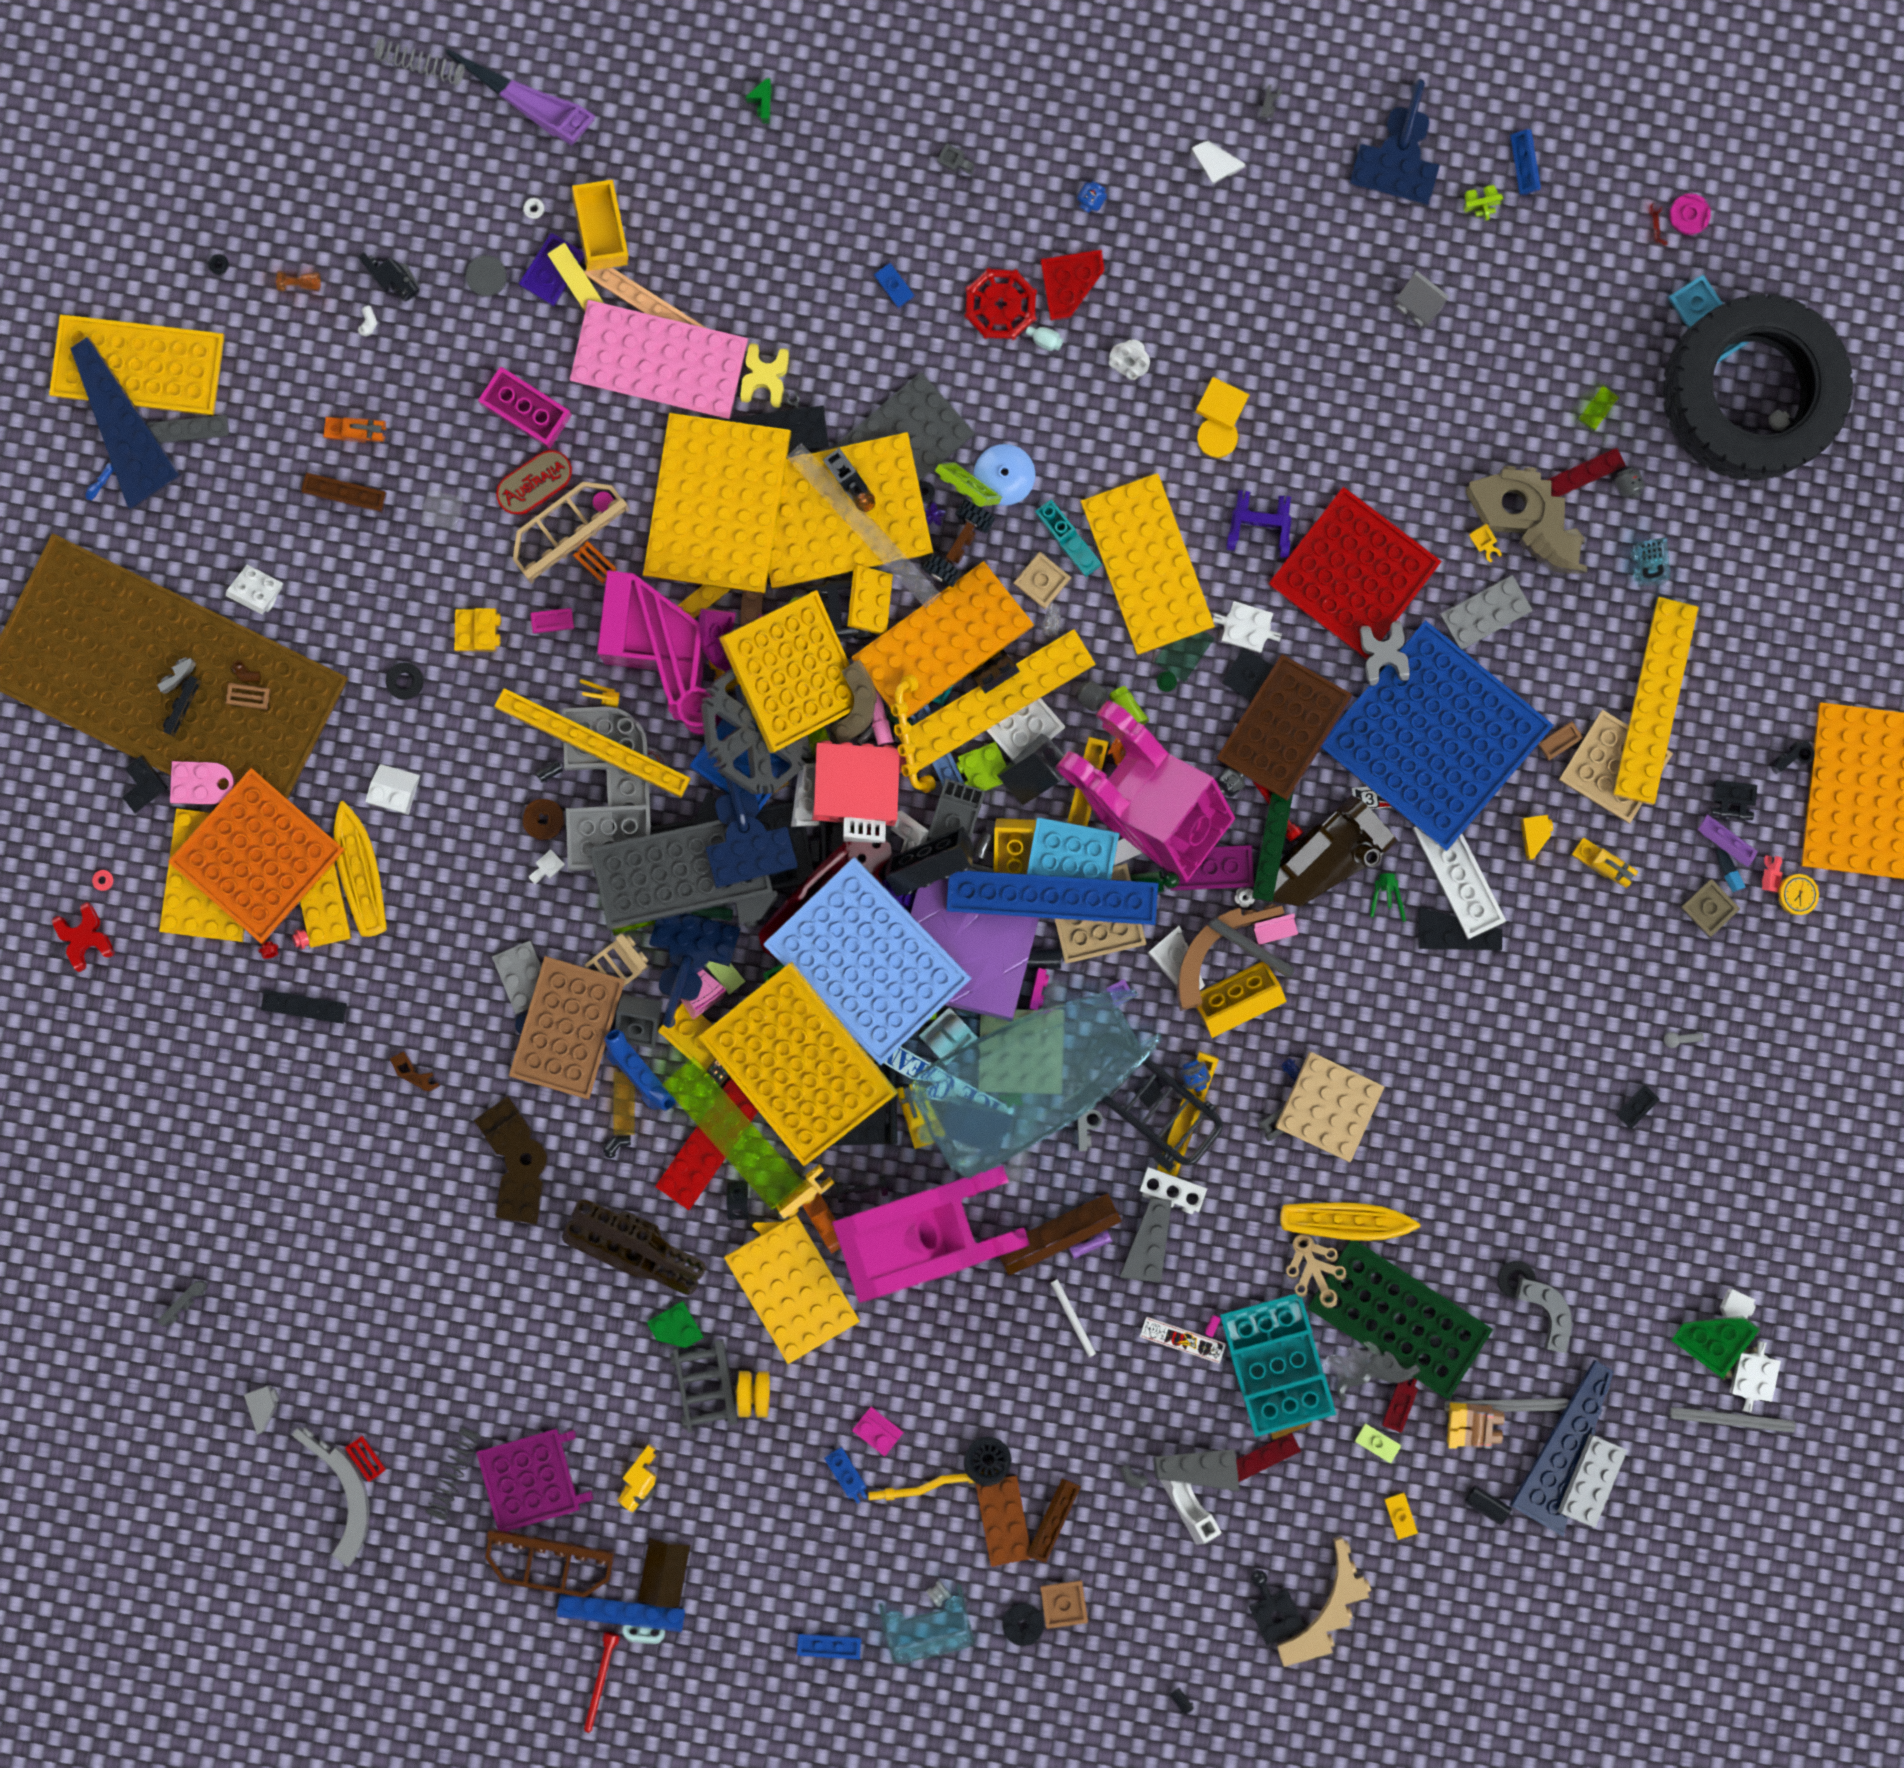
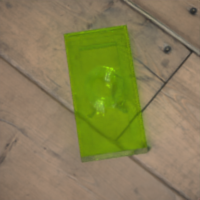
M1602 385L1578 420L1595 431L1619 397Z

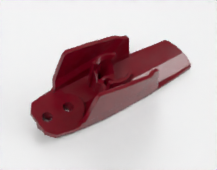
M867 828V835H871V828ZM875 829V836H879V832ZM886 839L885 843H879L876 847L872 846V842L846 841L824 860L758 932L759 942L763 951L769 956L776 958L763 944L854 857L857 859L858 855L864 854V859L859 862L882 884L879 872L892 856L891 845Z

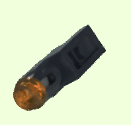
M838 448L823 459L857 509L863 512L871 511L875 506V497L841 449Z

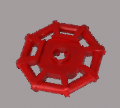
M990 267L986 268V271L965 288L966 313L964 317L970 321L986 340L987 338L1016 340V337L1037 319L1035 317L1037 289H1034L1017 269L1000 270L990 269ZM994 278L1010 279L1008 284L995 283ZM989 280L990 286L983 293L977 290ZM1015 281L1025 291L1024 293L1019 294L1017 289L1013 287ZM974 296L980 298V309L974 310ZM1000 299L1007 303V306H1003L1002 310L995 305V302H998ZM1028 299L1027 312L1021 311V301ZM982 315L988 320L989 324L987 327L977 318L978 316ZM1019 316L1023 318L1015 328L1012 327L1011 323ZM994 325L1006 326L1007 331L992 329Z

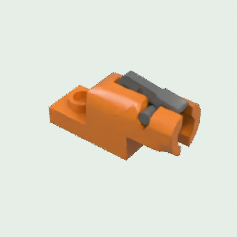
M326 417L323 437L325 439L366 443V441L384 442L385 436H383L381 430H386V422L363 418L344 417L341 419Z

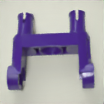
M1238 490L1236 508L1232 511L1226 550L1235 551L1237 541H1239L1240 525L1247 524L1280 529L1279 557L1288 558L1292 520L1289 511L1292 497L1286 496L1284 504L1285 496H1278L1277 514L1251 512L1248 510L1251 492L1245 491L1243 499L1244 490Z

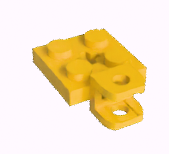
M820 1164L805 1174L806 1179L775 1203L776 1208L784 1219L787 1216L792 1217L795 1215L802 1204L810 1203L815 1198L817 1192L821 1195L834 1184L831 1177H828L820 1184L817 1183L815 1178L824 1171Z

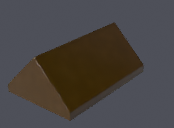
M649 1537L638 1601L656 1607L679 1608L691 1545Z

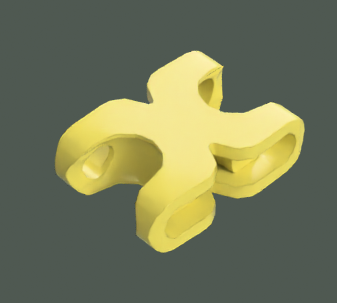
M749 344L746 366L751 373L743 377L740 395L741 402H750L753 392L758 388L764 387L771 392V405L776 408L781 406L784 387L782 380L779 378L787 373L788 349H780L775 361L764 363L759 359L758 345Z

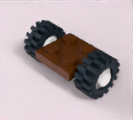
M965 499L955 515L965 522L966 525L947 554L946 559H941L930 553L921 567L928 575L952 588L962 574L960 570L954 567V564L961 562L965 555V546L970 547L976 537L974 529L987 533L995 521L994 516L986 512L985 509Z

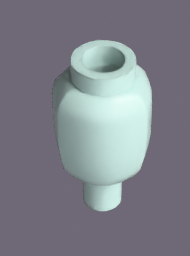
M1029 326L1026 330V334L1032 336L1035 344L1041 348L1052 351L1054 349L1059 350L1062 346L1063 339L1060 338L1058 332L1046 327L1035 329Z

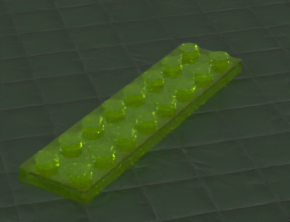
M694 1056L662 1083L665 1089L771 1210L803 1183Z

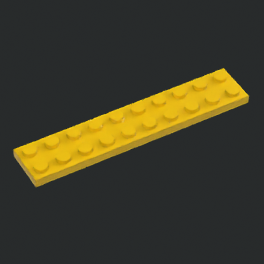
M1658 597L1656 600L1613 791L1614 796L1650 805L1655 804L1699 608L1697 606Z
M1075 629L1018 662L1016 665L1020 672L986 694L978 686L911 726L912 731L909 734L911 742L915 746L913 756L919 771L1095 666L1094 660ZM897 736L901 744H903L902 736Z

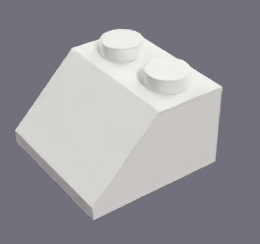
M380 764L371 781L365 802L409 815L420 775Z

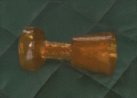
M277 271V291H285L288 285L300 286L301 289L320 292V272L301 274L300 277H287L284 271Z

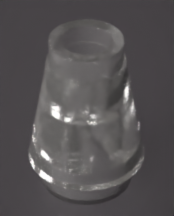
M1048 605L1041 625L1044 635L1058 636L1061 631V607L1059 605Z

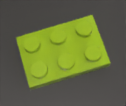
M955 462L939 464L935 470L940 475L939 478L946 483H952L956 486L955 489L959 493L970 496L972 498L971 501L977 506L996 505L1003 498Z

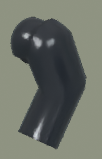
M631 1135L611 1137L603 1148L605 1156L613 1158L620 1146H630Z

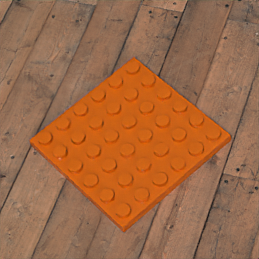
M250 768L168 862L256 940L263 944L344 853L345 849L253 768Z

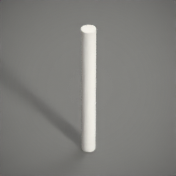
M1058 1279L1052 1281L1051 1285L1088 1357L1095 1355L1096 1352Z

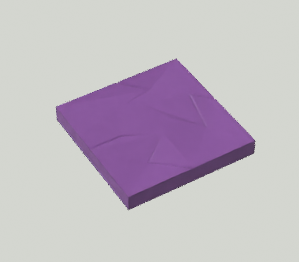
M949 878L937 880L926 888H918L911 915L972 977L944 1005L1012 1022L1040 917L948 912Z

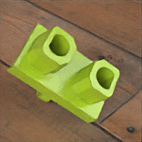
M1495 185L1484 187L1485 197L1478 199L1476 189L1466 191L1464 194V213L1478 210L1474 212L1475 217L1482 216L1484 221L1490 219L1489 214L1496 213L1495 207L1492 206L1500 205L1503 200L1502 193L1498 194Z

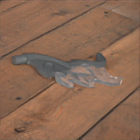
M1364 1342V1345L1369 1348L1368 1351H1363L1356 1347H1347L1346 1350L1352 1352L1350 1356L1330 1355L1324 1360L1322 1368H1325L1329 1365L1336 1370L1339 1380L1337 1393L1342 1402H1345L1347 1399L1344 1393L1347 1388L1366 1384L1372 1377L1390 1383H1399L1412 1379L1413 1375L1421 1371L1417 1364L1408 1369L1403 1368L1393 1354L1386 1350L1384 1355H1381L1379 1348L1371 1342Z

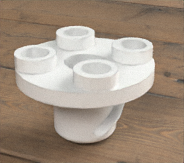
M1128 340L1126 343L1115 345L1109 356L1110 367L1131 380L1144 375L1150 366V358L1145 352V347L1138 340Z

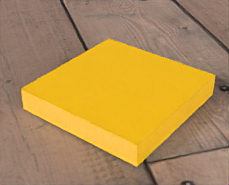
M1212 377L1195 413L1232 430L1250 394Z

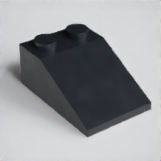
M1041 733L997 777L1019 802L1025 805L1063 779L1056 766L1064 757V754L1049 737Z

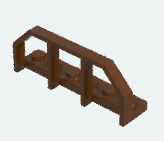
M1107 1193L1027 1231L1026 1235L1029 1246L1000 1255L999 1257L1008 1276L1103 1232L1122 1222Z
M491 1527L488 1531V1545L485 1558L503 1583L585 1598L610 1580L616 1550L611 1549L610 1551L574 1544V1542L567 1543L540 1538L537 1535L529 1536L502 1531ZM504 1543H510L513 1548L525 1549V1546L530 1547L524 1580L505 1577L491 1556L493 1544L504 1545ZM546 1550L553 1551L555 1556L566 1557L567 1554L561 1587L529 1581L534 1552L545 1553ZM572 1555L577 1560L587 1561V1558L596 1559L595 1563L608 1564L606 1577L586 1591L566 1588Z

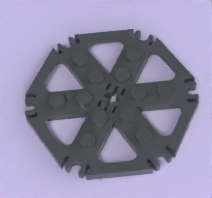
M730 668L708 686L711 688L706 689L711 698L706 697L702 699L703 704L701 706L706 753L711 752L708 755L709 758L716 756L717 763L713 766L714 768L721 766L717 770L751 794H762V788L764 794L774 793L803 769L800 766L806 764L802 761L801 756L806 757L809 755L807 752L810 751L808 735L773 752L790 765L786 772L775 778L771 770L770 752L758 725L754 726L757 723L742 689L743 705L725 692V686L736 678L733 668ZM716 714L737 728L722 741H719L716 735ZM747 749L751 779L737 771L733 766L734 759Z

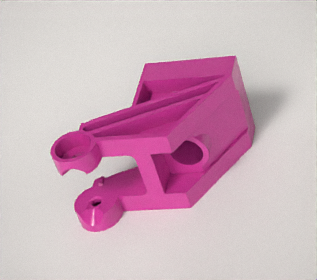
M607 571L597 654L605 665L658 670L668 698V710L672 714L673 719L683 721L686 728L692 734L705 736L701 704H703V698L711 697L706 692V689L702 688L706 654L700 639L699 622L684 612L683 607L676 606L635 574ZM716 714L715 725L717 728L722 718Z
M1106 701L1095 716L1103 721V729L1120 739L1126 750L1124 759L1108 779L1105 773L1097 770L1084 758L1070 751L1064 755L1057 764L1056 769L1065 780L1082 791L1097 818L1114 832H1119V836L1126 839L1164 870L1174 872L1181 880L1188 882L1236 818L1214 777L1170 755L1144 725L1138 723L1129 712L1116 703Z
M1004 1165L834 1221L833 1226L858 1302L861 1303L1029 1246L1024 1227L992 1238L989 1236L976 1243L962 1206V1199L965 1197L970 1198L976 1196L977 1193L1009 1183Z

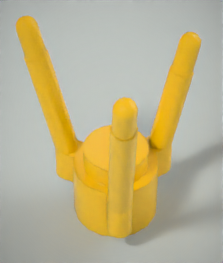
M580 679V683L603 691V694L582 692L583 696L602 699L601 705H605L603 707L618 708L620 692H615V689H609Z

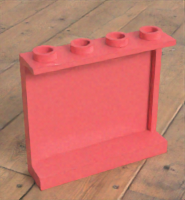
M821 741L817 743L815 747V785L812 821L844 823V817L884 821L886 826H895L898 814V748H894L892 745L874 747L873 744L856 746L850 742L833 744L831 741Z

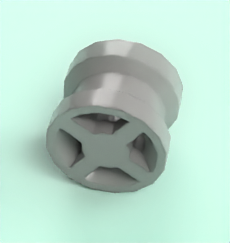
M940 1580L936 1582L933 1588L926 1590L929 1597L938 1607L942 1605L945 1599L952 1597Z

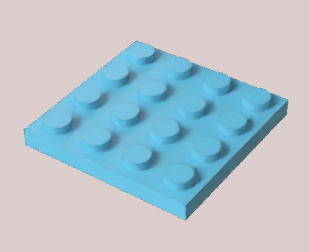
M1037 817L1027 874L1111 880L1120 833Z

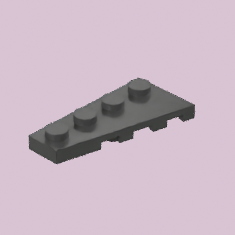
M1150 1198L1119 1278L1161 1283L1171 1200Z
M1235 1449L1153 1457L1155 1479L1240 1492Z

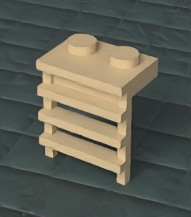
M620 934L615 938L616 941L588 961L585 967L588 968L594 963L600 972L607 974L597 961L604 956L619 977L625 979L624 986H626L650 967L646 964L649 960L643 952L638 953L634 948L636 943L630 935ZM614 948L633 973L628 979L607 954L611 949Z

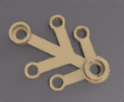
M1300 1234L1293 1241V1248L1296 1252L1291 1265L1286 1269L1289 1278H1297L1300 1273L1298 1267L1303 1256L1305 1257L1307 1264L1300 1282L1295 1286L1296 1295L1299 1297L1307 1295V1285L1313 1274L1321 1291L1320 1300L1322 1305L1327 1308L1334 1307L1337 1304V1295L1328 1288L1321 1271L1334 1275L1337 1280H1343L1346 1277V1270L1342 1266L1336 1267L1316 1260L1312 1252L1325 1256L1329 1262H1334L1338 1258L1337 1251L1334 1248H1325L1314 1244L1313 1239L1309 1235ZM1302 1242L1307 1243V1246L1305 1248L1300 1247V1244ZM1329 1252L1335 1253V1256L1332 1258L1327 1255ZM1291 1269L1297 1270L1293 1275L1289 1273ZM1338 1270H1342L1344 1273L1343 1275L1338 1276L1336 1275V1272ZM1300 1287L1305 1288V1291L1303 1293L1298 1292V1289ZM1327 1297L1333 1298L1331 1303H1327L1325 1300Z

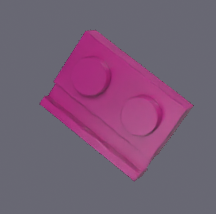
M872 1406L852 1430L884 1457L904 1433Z

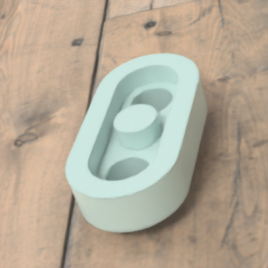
M624 1625L623 1636L629 1642L657 1644L664 1639L665 1630ZM632 1629L637 1630L635 1635L630 1634ZM657 1631L658 1635L655 1637L651 1636V1632Z

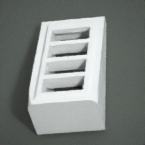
M844 817L843 842L885 843L886 822ZM850 826H854V833H850ZM859 827H863V834H859ZM867 827H871V835H867ZM875 827H879V836H875Z

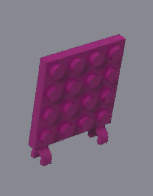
M557 1428L476 1452L498 1530L509 1531L579 1511L580 1503L594 1499L592 1491L576 1495L562 1443L577 1438L575 1430L559 1434Z

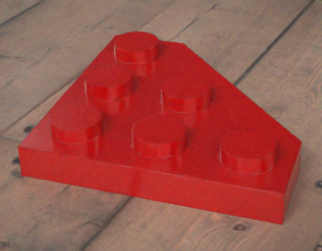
M1102 250L1040 260L1050 321L1071 318L1105 271Z

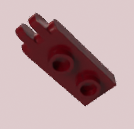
M1414 1377L1410 1384H1407L1408 1380L1397 1383L1382 1426L1400 1433L1403 1432L1418 1392V1387H1415L1417 1379Z

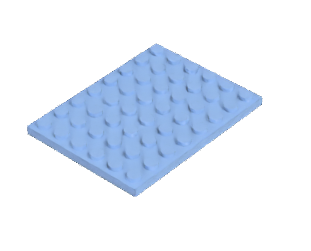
M855 857L763 944L784 966L793 962L849 1033L880 1065L972 978Z

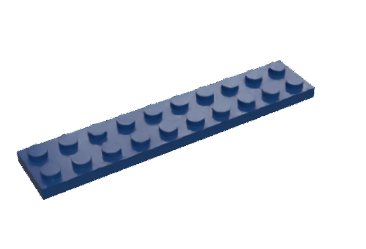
M981 871L956 872L948 879L947 911L1156 925L1158 883Z

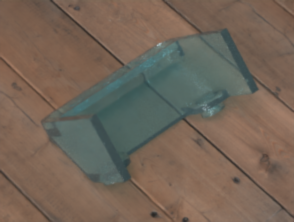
M961 1584L957 1585L959 1596H953L945 1603V1610L905 1619L904 1615L897 1611L886 1614L883 1603L878 1604L884 1634L894 1663H908L965 1649L974 1644L975 1640Z

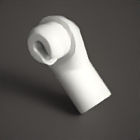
M366 306L361 309L365 321L358 327V332L361 335L369 336L373 333L377 320L371 306Z

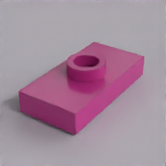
M572 608L530 613L533 634L574 629Z

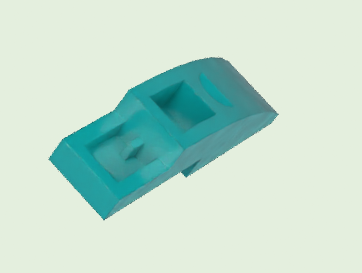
M1052 499L1035 511L1051 536L1085 578L1102 566L1099 559L1079 536L1074 526Z

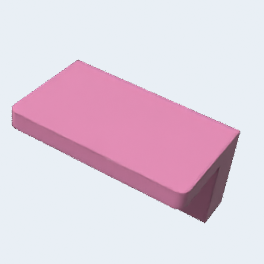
M1295 914L1253 924L1252 927L1257 945L1298 935L1294 920Z

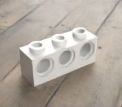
M1147 1167L1139 1191L1143 1192L1142 1196L1148 1199L1157 1197L1171 1200V1207L1177 1204L1182 1206L1181 1211L1193 1215L1194 1211H1200L1207 1188ZM1152 1178L1158 1181V1188L1154 1191L1149 1190L1147 1187L1148 1180ZM1172 1185L1178 1189V1194L1174 1198H1170L1167 1195V1188ZM1189 1193H1195L1198 1197L1194 1205H1190L1186 1201Z

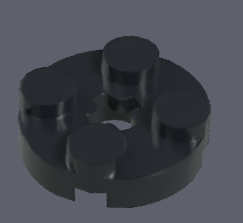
M1019 1603L1010 1607L1005 1612L1002 1619L1004 1635L1011 1643L1018 1646L1033 1645L1041 1637L1044 1630V1621L1042 1614L1035 1606L1029 1603ZM1023 1619H1026L1029 1627L1020 1630L1017 1622H1022Z

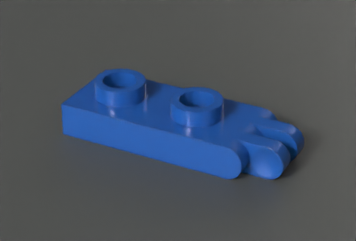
M843 1447L824 1457L849 1499L853 1497L857 1504L861 1501L857 1496L858 1493L862 1495L864 1500L868 1498L864 1491L867 1486Z

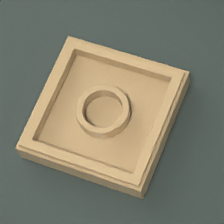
M1039 551L1013 584L1045 610L1070 581L1071 577Z

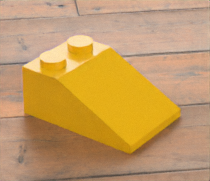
M996 818L994 831V872L1027 874L1037 820Z

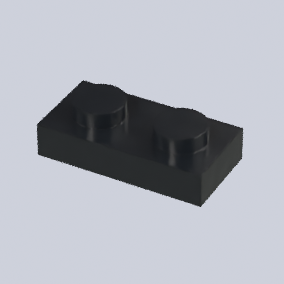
M1643 1085L1615 1115L1629 1129H1632L1660 1098L1646 1085Z

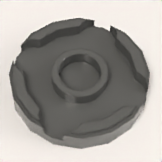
M480 256L469 264L466 270V281L469 288L475 294L482 297L494 296L504 289L507 282V272L503 263L497 258Z

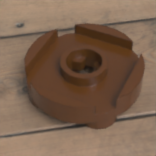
M536 799L525 808L523 815L524 829L530 836L538 840H550L556 837L564 827V813L561 807L554 801ZM541 814L549 816L546 825L538 823Z

